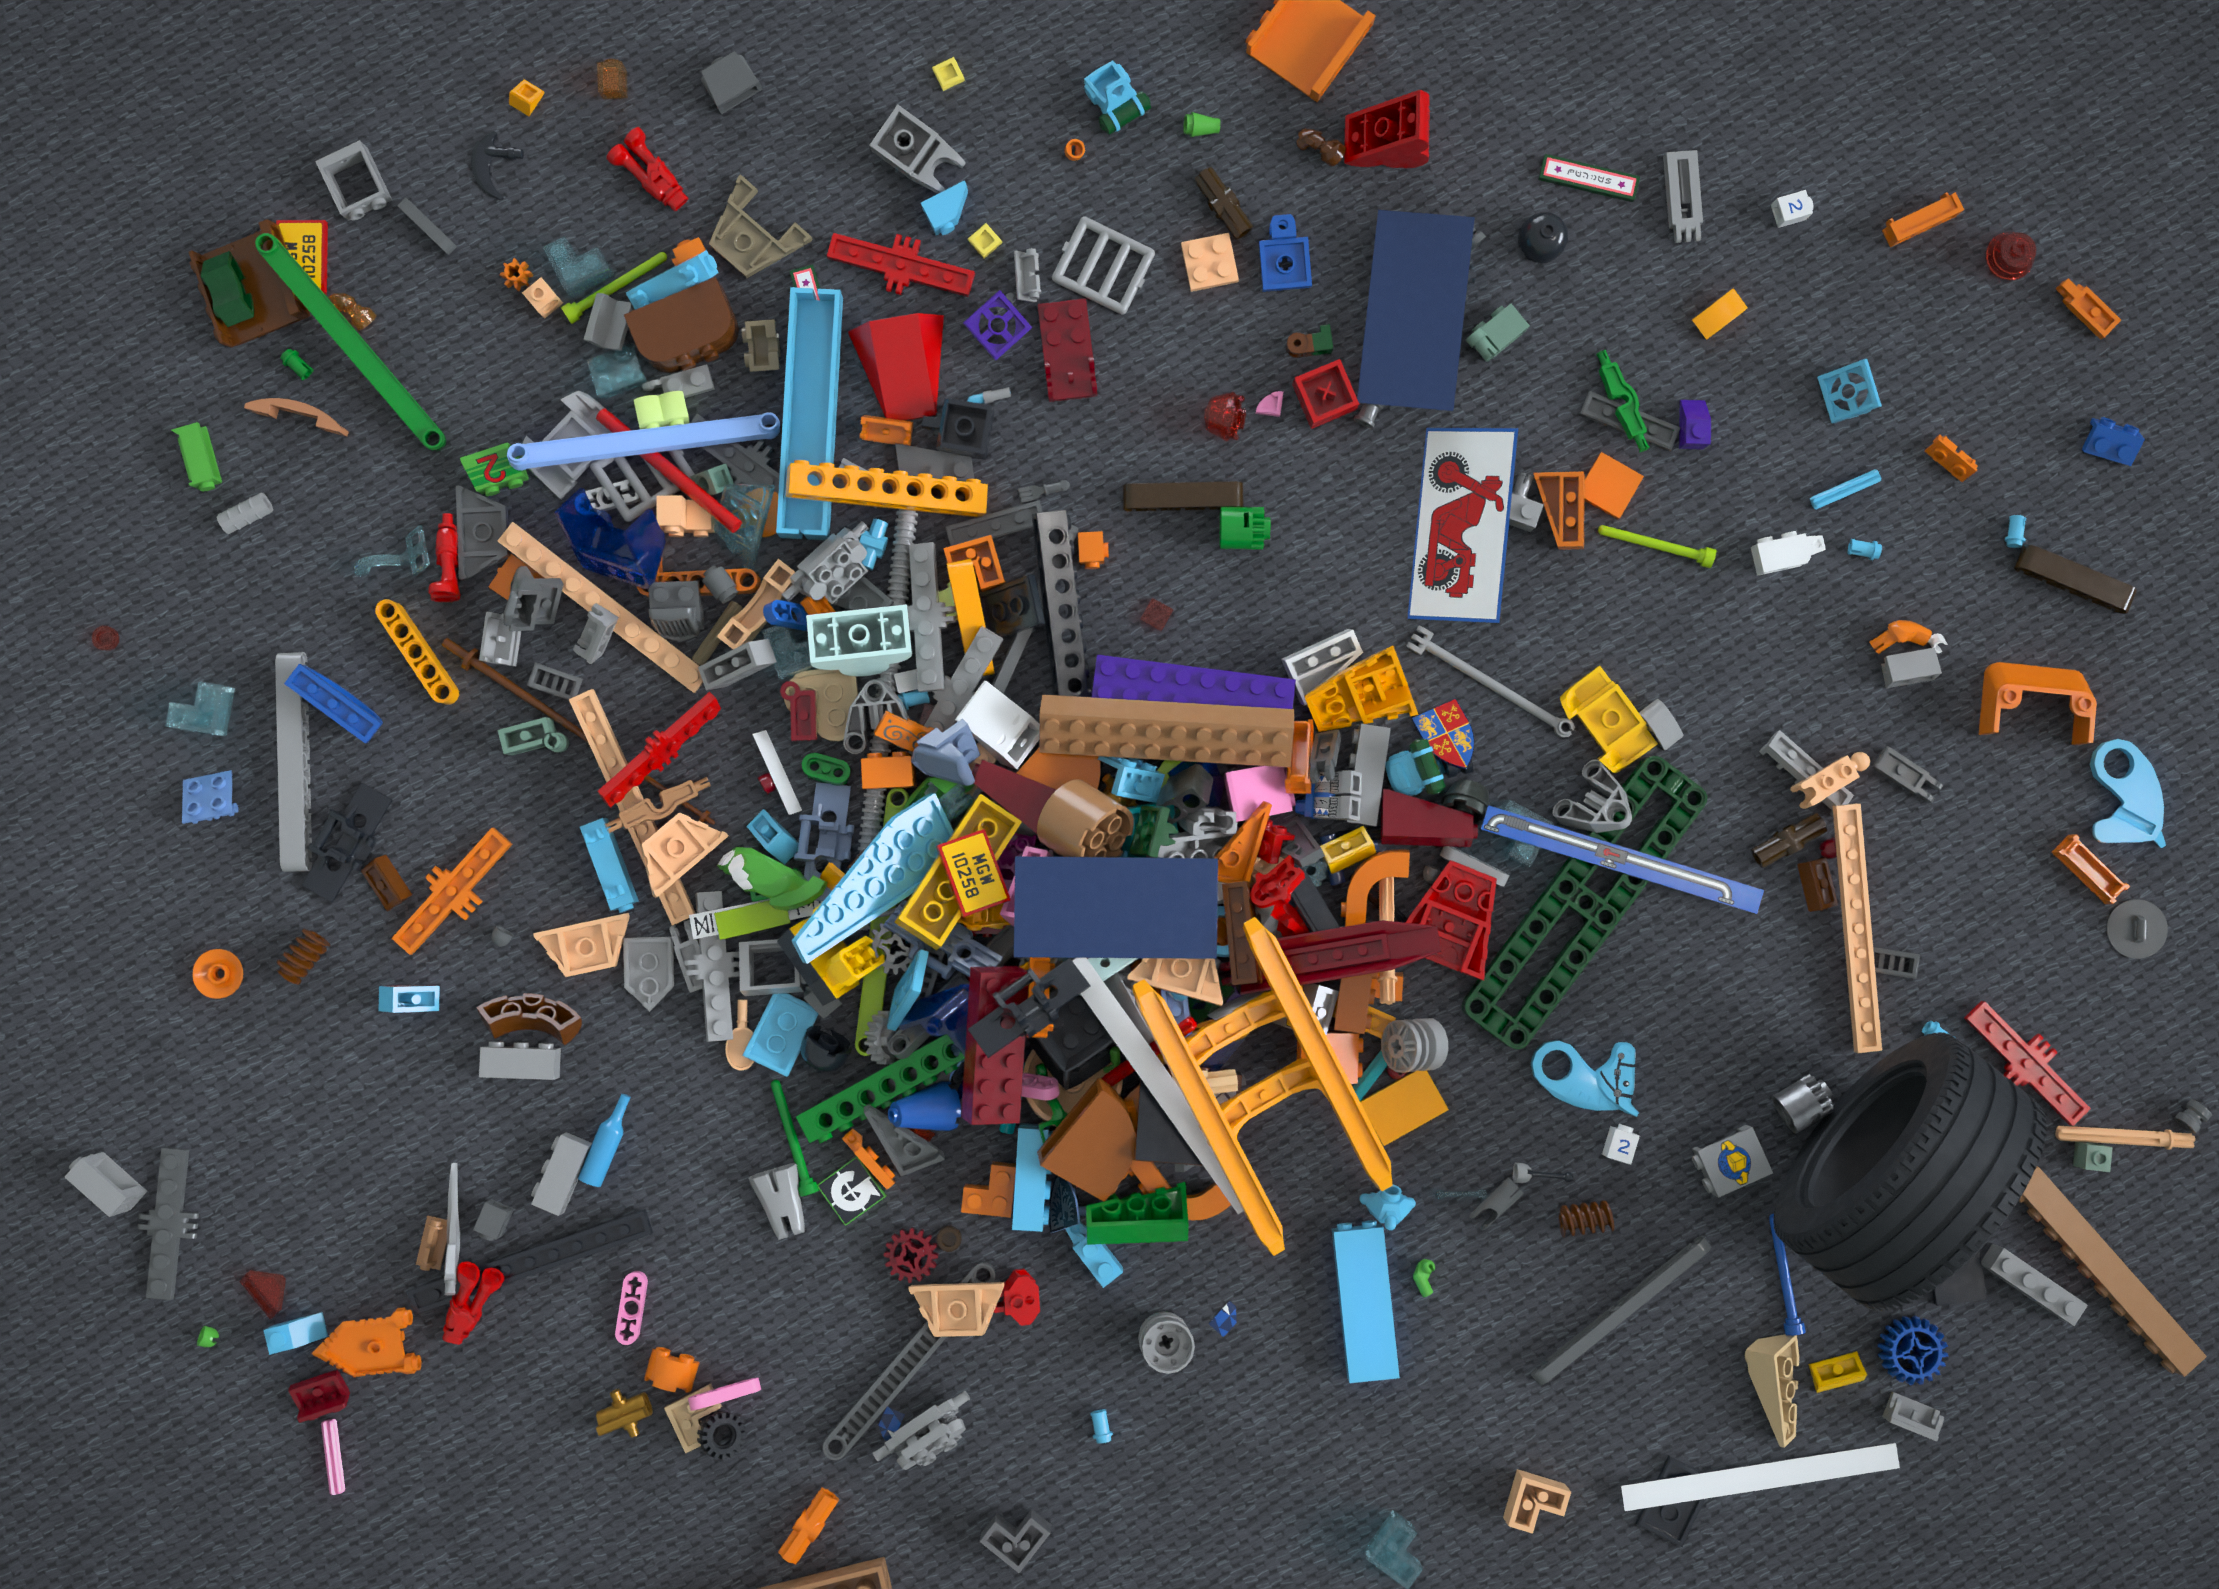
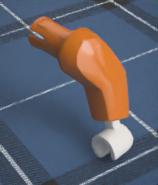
M1897 620L1890 623L1887 631L1869 641L1878 654L1897 641L1899 643L1910 641L1922 646L1929 642L1931 647L1935 648L1936 653L1942 652L1937 644L1944 643L1948 645L1941 634L1932 635L1930 629L1906 620Z

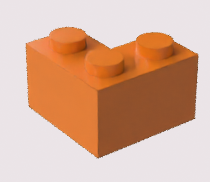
M991 535L943 548L947 563L966 559L972 560L982 592L1005 584Z
M892 752V757H882V753L867 754V758L861 759L862 789L917 787L916 766L911 762L912 756H909L907 752Z
M993 1161L991 1164L989 1186L965 1184L961 1212L1011 1218L1016 1164Z

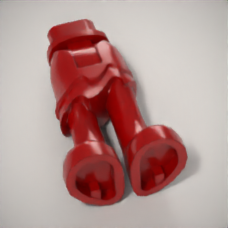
M636 127L626 135L624 143L647 165V172L622 144L614 146L608 152L606 159L614 166H623L641 182L646 192L656 200L661 201L664 206L669 205L675 212L688 201V197L682 192L683 188L666 167L664 161H661L659 156L655 158L645 145L646 135L640 127Z
M444 513L442 523L438 524L436 565H440L442 568V578L440 581L431 583L428 587L430 600L435 602H456L460 600V590L455 570L458 567V532L456 525L453 524V515L450 513Z
M461 1262L458 1265L457 1279L460 1283V1288L457 1295H452V1300H450L446 1324L443 1327L445 1333L442 1338L445 1342L460 1345L463 1339L469 1336V1333L475 1328L482 1316V1308L490 1294L502 1286L504 1281L502 1272L495 1268L485 1269L482 1273L477 1293L471 1302L469 1297L478 1283L480 1270L471 1262Z

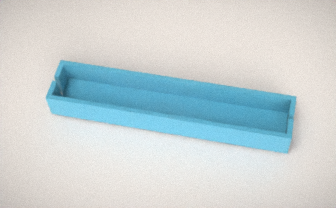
M790 287L776 533L780 538L802 539L804 534L810 540H826L830 536L832 502L788 498L785 495L787 467L790 463H794L795 460L809 461V465L819 466V463L834 464L843 296L840 290L818 289L817 294L820 300H816L813 288ZM815 475L807 476V480L811 485H819V479Z

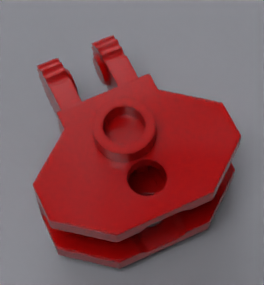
M1024 1268L1014 1269L1004 1283V1288L1000 1295L1001 1302L997 1303L994 1313L1004 1312L1005 1315H1011L1021 1326L1031 1325L1040 1312L1039 1287L1035 1283V1279Z

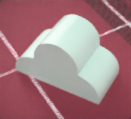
M907 605L806 615L810 663L815 668L839 670L842 674L848 676H870L886 671L889 668V664L905 661L912 656Z

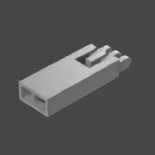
M1697 150L1667 152L1663 157L1669 229L1674 231L1675 243H1681V233L1684 234V242H1691V232H1693L1695 242L1701 241L1700 225L1703 223ZM1690 203L1691 218H1687L1686 213L1688 211L1687 209H1681V204Z

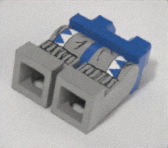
M1352 770L1335 772L1334 780L1327 781L1324 772H1320L1319 783H1311V794H1306V800L1296 801L1295 812L1313 819L1360 821L1361 799L1352 796H1361L1362 773Z

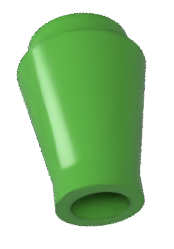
M1194 112L1185 114L1184 134L1190 135V137L1213 133L1219 134L1220 119Z

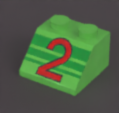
M504 443L460 458L477 492L482 495L485 494V496H493L500 493L499 489L509 487V489L518 488L523 485V481L529 480L526 470L518 471L509 464L507 452L512 445Z

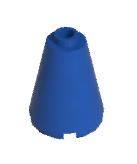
M940 1081L893 1102L888 1109V1119L895 1127L952 1131L959 1125L955 1124L956 1118L961 1117L958 1093L956 1089H951L948 1086L951 1084L949 1081Z

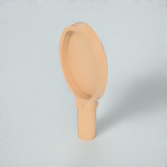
M745 999L738 1000L737 1028L733 1030V1040H727L725 1048L729 1064L737 1070H746L754 1063V1061L742 1056L753 1035V1031L747 1028L748 1000Z

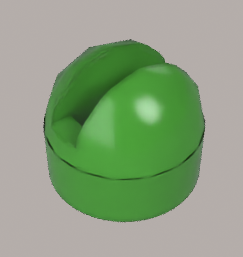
M203 1326L197 1340V1346H214L217 1342L213 1341V1338H219L217 1330L212 1327Z

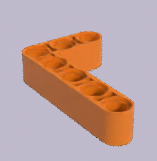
M647 524L641 525L636 529L634 536L636 585L640 593L649 598V592H646L645 585L650 580L655 582H669L674 579L695 581L698 578L705 577L703 574L706 570L663 573L660 533L654 527ZM653 532L652 541L644 543V534ZM648 556H653L654 564L651 567H645L644 560ZM725 569L737 585L738 594L755 593L761 586L760 577L751 569ZM752 575L754 583L750 587H744L743 579L746 576ZM704 584L703 588L700 589L701 596H712V593Z

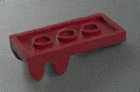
M1086 298L1038 304L1049 402L1097 397V383Z

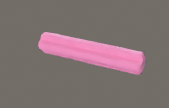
M327 1419L321 1423L329 1492L331 1495H336L345 1491L337 1421L336 1419Z

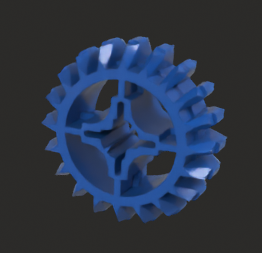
M1902 1316V1323L1897 1319L1893 1320L1894 1328L1889 1325L1885 1326L1889 1334H1880L1885 1343L1877 1344L1880 1349L1884 1350L1878 1356L1884 1360L1882 1366L1885 1369H1889L1888 1374L1890 1376H1896V1380L1900 1382L1906 1381L1909 1385H1913L1915 1381L1921 1385L1924 1383V1378L1928 1381H1933L1932 1373L1941 1375L1937 1368L1939 1365L1941 1367L1946 1366L1941 1359L1948 1357V1353L1942 1351L1948 1345L1946 1342L1941 1341L1944 1335L1941 1332H1937L1938 1327L1936 1325L1930 1324L1929 1320L1925 1318L1920 1320L1919 1317L1912 1316L1910 1320L1909 1317ZM1914 1332H1923L1927 1336L1929 1343L1919 1342ZM1903 1337L1902 1343L1899 1346H1897L1898 1342ZM1912 1347H1917L1916 1351H1913L1914 1354L1911 1355L1910 1350H1913ZM1927 1355H1929L1928 1358H1927V1360H1926L1925 1363L1923 1364L1924 1358H1925ZM1897 1358L1907 1359L1912 1369L1902 1368Z

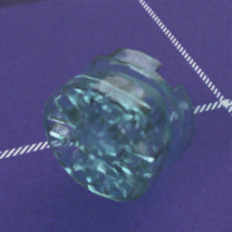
M961 784L954 786L938 799L948 821L963 813L974 801L970 794H966V788Z

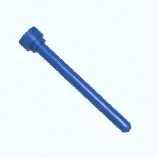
M1771 1214L1769 1221L1787 1313L1786 1323L1783 1324L1785 1335L1788 1336L1801 1335L1806 1333L1805 1325L1801 1318L1797 1316L1785 1246L1775 1233L1773 1224L1774 1214Z

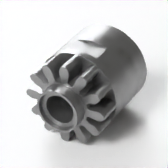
M1810 1074L1772 1096V1102L1785 1124L1794 1133L1802 1131L1834 1110L1831 1104V1100L1834 1099L1831 1090L1823 1080L1816 1081L1815 1077Z

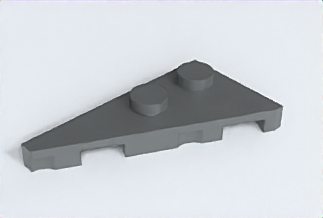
M867 1105L864 1107L865 1116L900 1176L945 1160L944 1152L907 1128L895 1127L889 1121L887 1115L873 1106Z

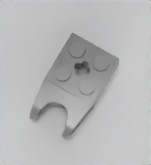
M899 105L895 107L869 145L873 153L910 180L937 194L946 189L934 177L935 168L944 162L963 168L966 164L961 156L938 133ZM909 139L910 144L902 147L900 141H907Z

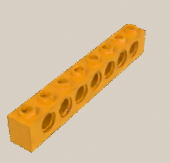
M795 460L794 463H790L787 467L785 497L981 517L986 514L988 484H981V480L966 479V482L957 481V478L952 476H943L942 479L932 478L933 475L925 473L918 474L917 477L908 476V472L893 471V474L884 473V470L879 468H870L869 471L859 470L858 466L846 465L844 468H834L832 463H819V466L809 465V461ZM815 475L819 479V485H811L807 480V476ZM835 477L842 479L844 488H836L833 485L832 479ZM864 480L867 482L868 491L860 490L857 481ZM882 483H889L893 488V493H885L882 489ZM908 485H912L916 488L917 496H911L908 494ZM932 488L940 490L941 499H936L932 496ZM957 490L965 494L964 502L956 498L955 492Z

